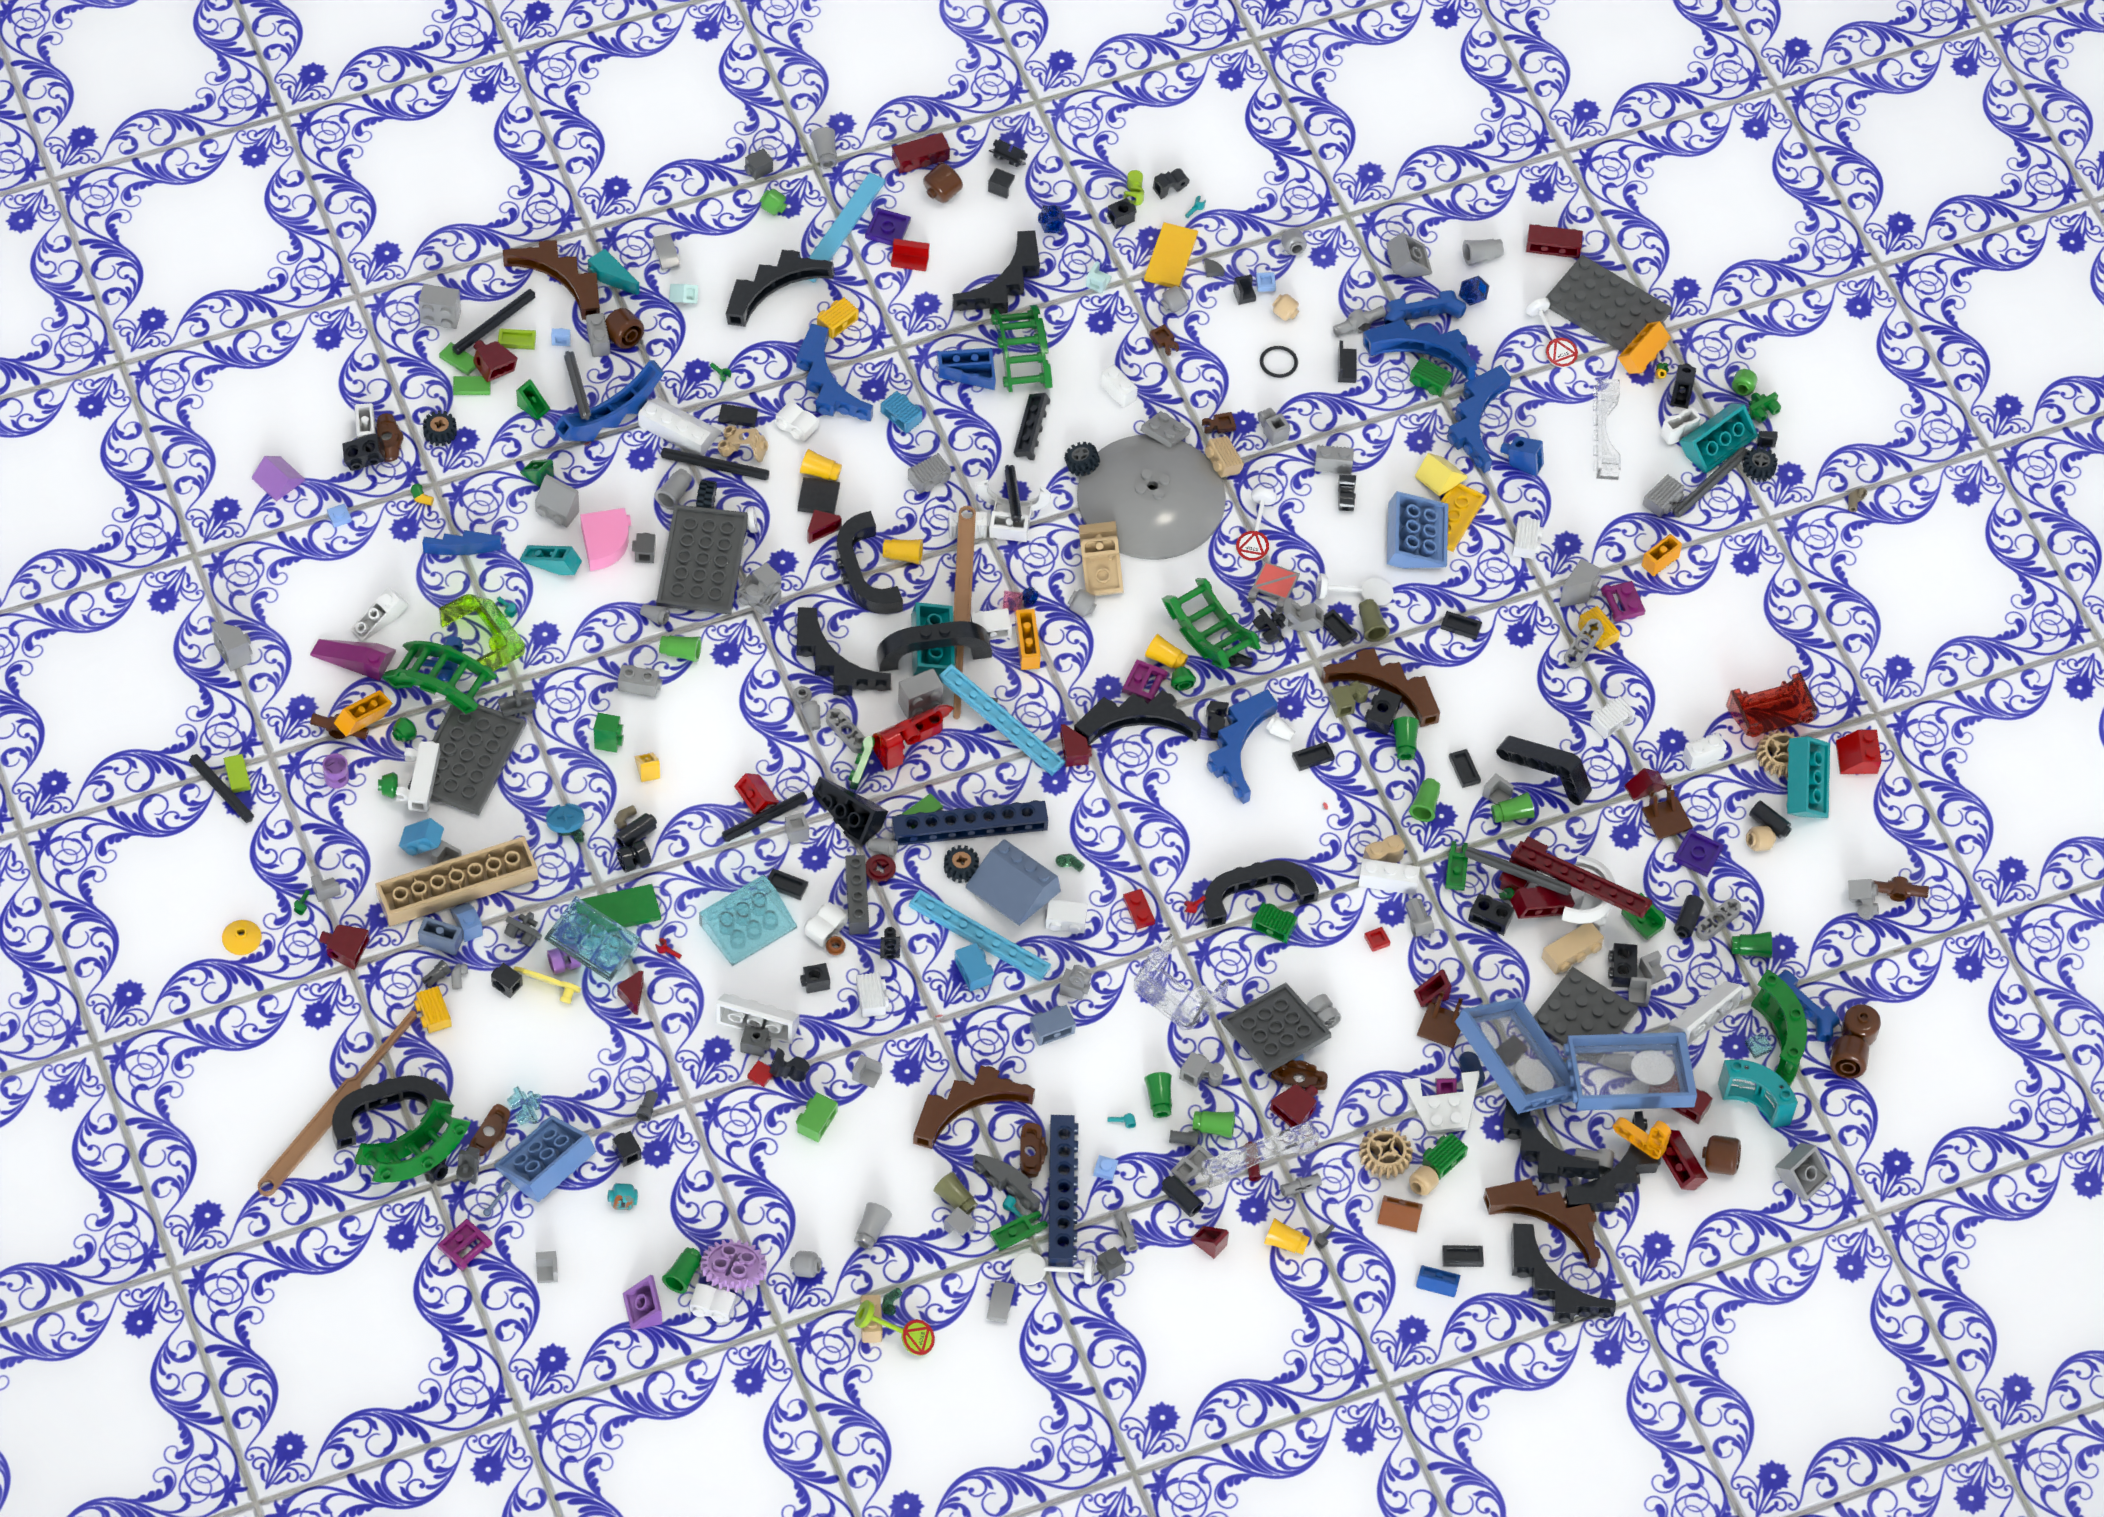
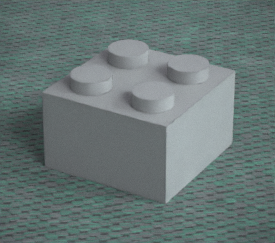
M423 284L419 298L420 323L457 329L461 314L460 290Z
M934 669L899 682L898 703L907 719L942 705L943 684Z

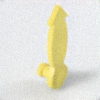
M514 967L515 971L525 976L527 975L564 988L563 995L560 997V1001L571 1004L573 993H580L581 991L580 987L572 983L559 981L522 967Z

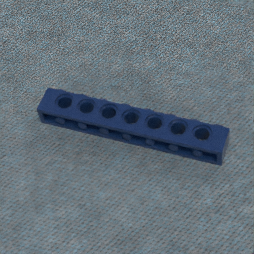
M1034 800L1027 803L1014 802L1007 805L995 804L988 807L976 806L968 809L956 808L949 811L937 810L929 813L899 814L892 816L891 827L893 839L898 841V846L1045 831L1048 830V815L1045 801Z
M1051 1115L1048 1266L1072 1267L1073 1260H1077V1248H1073V1242H1077V1230H1074V1224H1077L1078 1212H1074V1206L1078 1205V1194H1074V1188H1078V1176H1074V1170H1078V1158H1074V1153H1078V1141H1074L1075 1135H1078V1123H1075V1115ZM1061 1136H1066V1137H1068V1138H1067V1139H1062V1138H1060V1137H1061ZM1060 1154H1067L1068 1156L1063 1157ZM1065 1171V1172H1067L1068 1174H1065V1175H1064V1174H1061V1173H1059V1172ZM1065 1189L1067 1190V1192H1061L1059 1190ZM1065 1207L1067 1210H1060L1059 1208ZM1065 1225L1067 1228H1060L1059 1226ZM1065 1243L1067 1246L1062 1247L1059 1244Z

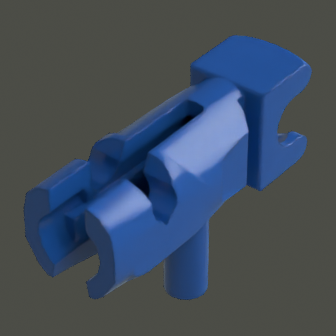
M456 636L447 637L443 644L450 645L462 652L464 646L462 638ZM426 659L422 666L434 667L438 660ZM447 660L436 678L449 682L458 668V664Z

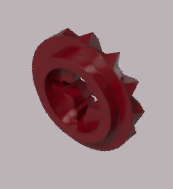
M884 854L870 857L865 864L866 875L870 877L871 881L876 880L878 883L881 881L887 882L888 879L893 878L896 871L894 860ZM877 864L884 868V873L877 870Z

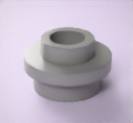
M799 686L794 689L793 699L796 703L802 705L811 700L812 692L809 688Z

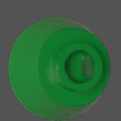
M1178 667L1172 673L1171 687L1175 690L1183 691L1190 689L1196 682V677L1188 668Z
M399 717L393 726L392 735L397 741L407 742L416 738L417 730L408 718Z
M391 772L383 775L382 779H378V791H382L384 796L392 799L397 796L398 775Z

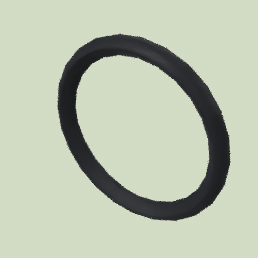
M1272 346L1262 352L1260 366L1268 375L1283 378L1295 372L1298 367V358L1287 347ZM1271 350H1285L1293 356L1294 366L1289 372L1284 374L1272 373L1264 365L1265 355Z

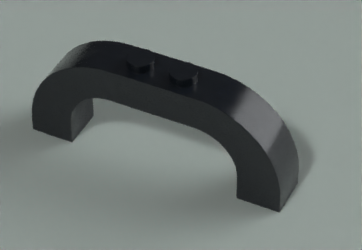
M871 511L857 514L843 524L837 536L836 566L838 570L841 569L842 583L847 585L852 599L865 610L878 614L902 612L903 599L898 586L878 589L867 584L863 578L853 547L860 540L876 536V524Z
M967 621L922 625L896 631L887 636L877 648L876 657L879 672L898 670L899 660L910 652L960 645L971 648L973 660L992 658L988 632L981 625Z
M1271 860L1263 863L1256 862L1247 867H1237L1219 875L1208 886L1205 892L1206 900L1203 903L1204 922L1207 929L1226 924L1227 913L1223 900L1234 893L1278 883L1289 887L1294 892L1298 904L1301 905L1317 901L1319 889L1310 873L1293 862Z
M407 1075L394 1079H385L381 1083L366 1085L346 1095L336 1106L332 1118L334 1144L337 1150L356 1145V1132L352 1123L361 1113L409 1099L423 1103L427 1109L430 1108L434 1099L451 1101L439 1084L421 1076Z

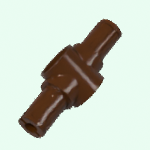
M316 713L312 714L311 725L326 728V731L333 738H345V735L334 724L339 714H335L334 717H325ZM363 728L349 736L366 740L369 728Z
M1893 877L1888 882L1873 880L1878 886V893H1887V896H1890L1893 901L1902 902L1910 898V896L1928 898L1929 886L1912 885L1905 877Z

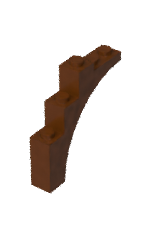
M557 240L539 241V247L510 248L503 250V263L505 267L533 269L549 275L565 286L575 298L582 320H586L587 315L600 313L597 273L587 272L578 274L577 256L558 258Z
M1374 648L1362 649L1356 652L1354 660L1349 659L1342 663L1329 664L1323 667L1321 678L1324 684L1337 681H1359L1360 683L1369 684L1401 695V702L1419 720L1420 727L1439 722L1440 711L1426 677H1413L1407 680L1400 662L1387 663L1381 666Z
M981 1065L974 1085L967 1081L954 1080L948 1099H944L939 1095L933 1096L928 1094L913 1134V1144L932 1149L938 1136L956 1117L971 1108L986 1103L1011 1101L1032 1105L1035 1098V1088L1027 1084L1015 1083L1007 1078L1001 1079L999 1078V1070L991 1066L985 1067Z
M1532 1179L1485 1188L1483 1199L1489 1215L1500 1213L1522 1214L1545 1221L1562 1231L1575 1243L1583 1254L1589 1268L1597 1267L1598 1261L1601 1259L1600 1249L1594 1243L1593 1226L1597 1219L1595 1211L1591 1210L1589 1204L1568 1208L1565 1198H1562L1560 1191L1539 1195L1536 1185H1533Z

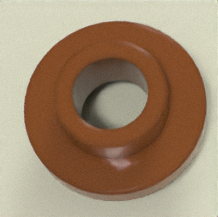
M833 936L826 942V950L832 955H840L845 951L846 945L841 937Z

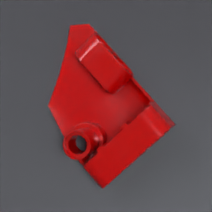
M938 705L872 735L875 738L873 750L884 769L889 771L903 764V759H905L903 740H905L907 745H912L939 734L943 730V718L949 715L954 709L953 706Z

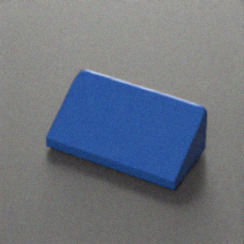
M1421 1265L1416 1287L1455 1297L1461 1275Z

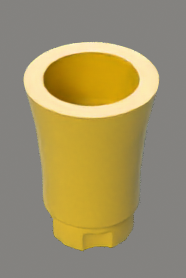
M808 449L803 458L800 473L837 481L842 465Z
M885 539L883 543V558L920 565L923 555V539Z
M1156 634L1145 653V657L1158 661L1171 669L1184 667L1188 660L1187 654L1173 646L1159 634Z
M1274 1218L1264 1244L1303 1255L1310 1237Z

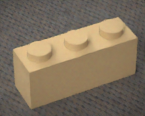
M1593 923L1583 924L1545 947L1541 958L1555 975L1561 971L1566 972L1571 965L1576 962L1580 963L1589 954H1595L1600 951L1604 936Z

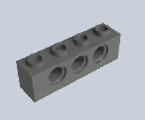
M865 855L845 856L849 935L869 934Z

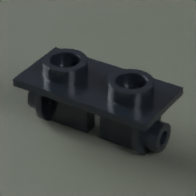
M1001 139L994 141L993 146L995 148L990 149L989 152L993 153L995 158L1009 160V164L1015 167L1026 165L1022 161L1026 160L1028 156L1025 150L1013 146L1012 150L1009 151L1011 144Z
M887 927L884 930V937H881L880 959L892 960L900 958L901 938L900 936L896 937V930L893 927Z

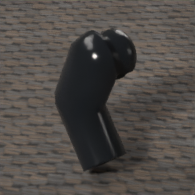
M1236 653L1229 657L1228 661L1231 665L1229 667L1232 668L1240 664L1251 667L1253 658Z

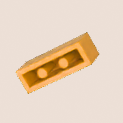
M1660 321L1648 323L1617 358L1629 374H1640L1646 370L1649 362L1656 359L1657 353L1667 346L1666 343L1671 337Z
M1035 609L1016 610L1015 628L1021 670L1040 669L1041 655Z
M379 690L343 708L334 724L347 737L382 719L393 703Z

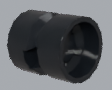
M643 840L632 843L630 848L625 846L616 850L618 861L625 873L635 870L637 865L643 867L651 863L649 850Z

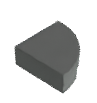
M1204 259L1203 264L1206 277L1224 276V268L1218 262Z

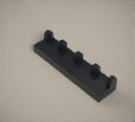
M1046 393L1029 394L1013 452L1016 457L1026 456L1029 460H1035L1034 450L1039 445L1037 438L1039 432L1043 430L1041 423L1047 415L1045 411L1046 405L1050 404V398Z

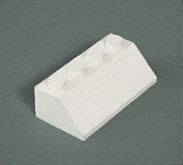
M659 398L648 400L638 413V424L640 427L693 454L703 456L721 433V430Z
M1724 981L1721 985H1715L1709 994L1701 996L1692 1008L1690 1006L1687 1007L1678 1019L1676 1017L1672 1019L1668 1024L1667 1033L1685 1032L1687 1044L1690 1046L1739 1006L1744 986Z
M724 993L716 1003L717 1023L744 1030L745 1026L769 1031V1038L792 1044L799 1026V1014L791 1010L778 1009L773 1005L760 1004L755 1000L742 999L734 994L728 995Z

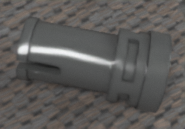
M441 960L421 980L424 984L427 983L426 987L430 988L440 978H444L452 971L447 963Z
M652 1090L646 1091L644 1100L636 1112L638 1119L642 1121L651 1120L653 1107L658 1098L656 1092Z
M1171 1130L1169 1143H1181L1196 1147L1198 1145L1199 1131L1181 1132Z

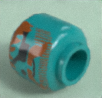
M615 1183L612 1190H608L607 1200L611 1202L614 1209L631 1210L634 1205H637L638 1191L634 1189L632 1184Z

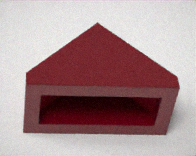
M814 510L807 530V542L810 544L840 530L842 527L841 516Z
M1643 768L1624 787L1632 800L1636 801L1649 796V791L1654 790V793L1666 789L1667 785L1658 771Z
M1442 969L1416 988L1414 993L1420 1006L1427 1007L1430 1002L1437 1003L1440 991L1445 992L1442 1002L1449 1000L1452 986L1445 970Z
M638 971L617 985L618 996L635 1015H638L644 971Z
M1202 1226L1191 1238V1241L1215 1259L1227 1246L1229 1232L1226 1229Z

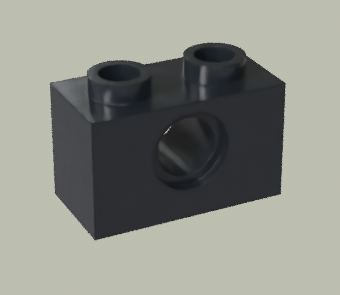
M1380 688L1378 695L1374 694L1371 702L1372 709H1368L1364 718V720H1367L1366 728L1388 735L1400 708L1402 696Z

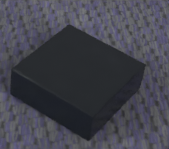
M1759 431L1756 441L1757 446L1775 447L1778 432Z

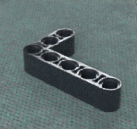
M1507 736L1496 749L1497 755L1505 761L1560 776L1567 798L1575 805H1581L1592 791L1582 761L1573 753L1514 736Z

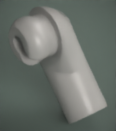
M456 964L452 970V989L462 988L461 974L468 973L467 964Z

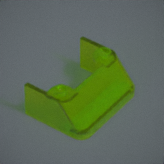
M466 594L439 608L440 625L442 627L476 611L493 634L489 639L491 652L476 660L483 665L489 666L492 671L524 655L525 643L493 600Z

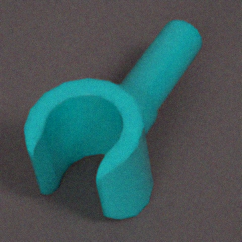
M1197 196L1194 206L1185 214V217L1189 218L1195 211L1203 210L1206 200L1199 202L1201 196Z
M500 596L497 597V600L506 608L504 613L508 617L513 618L517 613L516 605L514 603L509 604Z
M1131 1113L1125 1114L1124 1117H1108V1122H1125L1126 1128L1136 1127L1135 1117Z
M1008 1195L1003 1202V1208L1011 1211L1018 1218L1022 1217L1023 1215L1014 1207L1017 1202L1016 1199Z

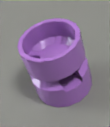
M338 753L326 756L322 762L326 785L334 789L344 787L349 781L347 759Z
M574 943L564 945L561 950L555 948L547 951L548 961L554 975L565 972L566 968L572 970L581 967L580 957Z

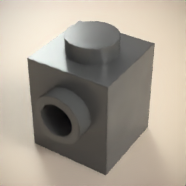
M764 148L755 153H750L745 157V171L754 180H757L773 172V159Z
M637 533L636 540L632 541V552H635V562L654 563L655 534Z
M745 1026L740 1042L741 1052L764 1057L765 1051H769L771 1046L769 1031Z
M1116 1247L1098 1255L1096 1267L1107 1282L1125 1273L1126 1261Z

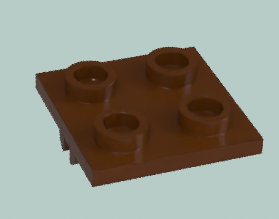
M1672 785L1666 786V801L1657 803V795L1654 796V790L1649 791V806L1642 808L1657 840L1693 829L1677 796L1675 797L1674 789L1671 790Z
M1440 991L1437 1003H1429L1417 1036L1454 1049L1461 1032L1455 1020L1459 1016L1463 998L1459 997L1455 1011H1451L1441 1007L1445 992Z

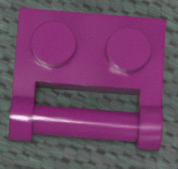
M1632 581L1613 586L1606 585L1601 588V593L1607 599L1615 622L1645 615L1646 610ZM1613 594H1616L1623 612L1619 610Z
M1137 659L1122 688V693L1130 696L1134 693L1138 697H1142L1148 704L1155 697L1168 672ZM1151 675H1155L1156 678L1149 692H1145L1144 689Z
M465 1219L437 1246L440 1251L463 1271L468 1267L467 1264L485 1248L488 1249L493 1243L472 1222ZM478 1239L480 1242L461 1258L459 1254Z

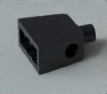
M1690 364L1678 365L1671 397V406L1686 409L1689 407L1696 368ZM1680 387L1686 388V392L1680 393Z

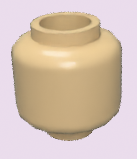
M1280 294L1272 304L1274 307L1273 312L1284 321H1287L1289 318L1293 320L1299 313V310H1297L1299 303L1288 294Z
M1769 826L1752 827L1746 834V843L1753 851L1770 850L1776 841V835Z
M1420 1166L1410 1176L1409 1183L1414 1193L1425 1196L1436 1188L1439 1184V1178L1433 1168Z

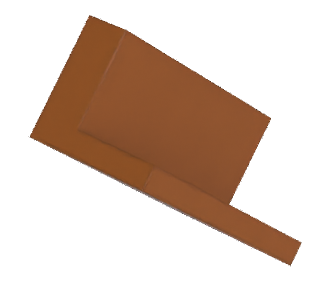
M1384 1195L1377 1223L1417 1233L1423 1204Z

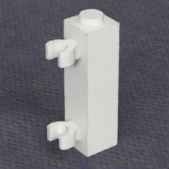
M420 741L418 750L405 748V761H416L410 790L404 787H397L396 800H408L409 810L428 812L440 758V745L433 741Z

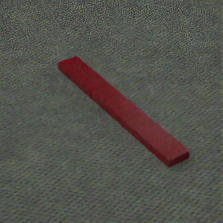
M1520 841L1510 855L1511 859L1570 884L1576 889L1640 918L1644 917L1652 905V900L1523 841Z

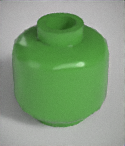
M775 189L766 190L760 199L761 208L771 215H777L778 212L782 214L787 207L785 203L786 196Z
M1740 369L1733 378V390L1741 396L1752 394L1757 385V376L1749 369Z

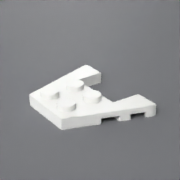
M1479 1071L1461 1073L1463 1092L1422 1096L1420 1078L1402 1080L1403 1088L1409 1095V1099L1414 1105L1428 1135L1468 1130L1479 1081Z

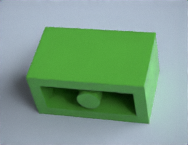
M817 1092L813 1098L808 1100L805 1112L800 1113L796 1120L797 1133L819 1143L838 1112V1102Z

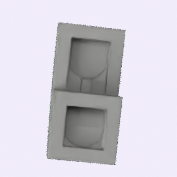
M670 233L652 237L661 269L666 270L679 267V259Z
M1198 1144L1187 1157L1184 1156L1171 1172L1187 1184L1214 1160V1157Z
M995 1281L987 1319L1007 1323L1015 1284Z

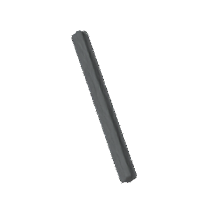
M566 351L564 359L581 419L589 420L591 411L573 351Z
M1745 447L1738 449L1673 509L1672 513L1679 518L1744 460L1748 449Z
M1468 847L1465 851V857L1566 896L1571 892L1570 884L1473 847Z

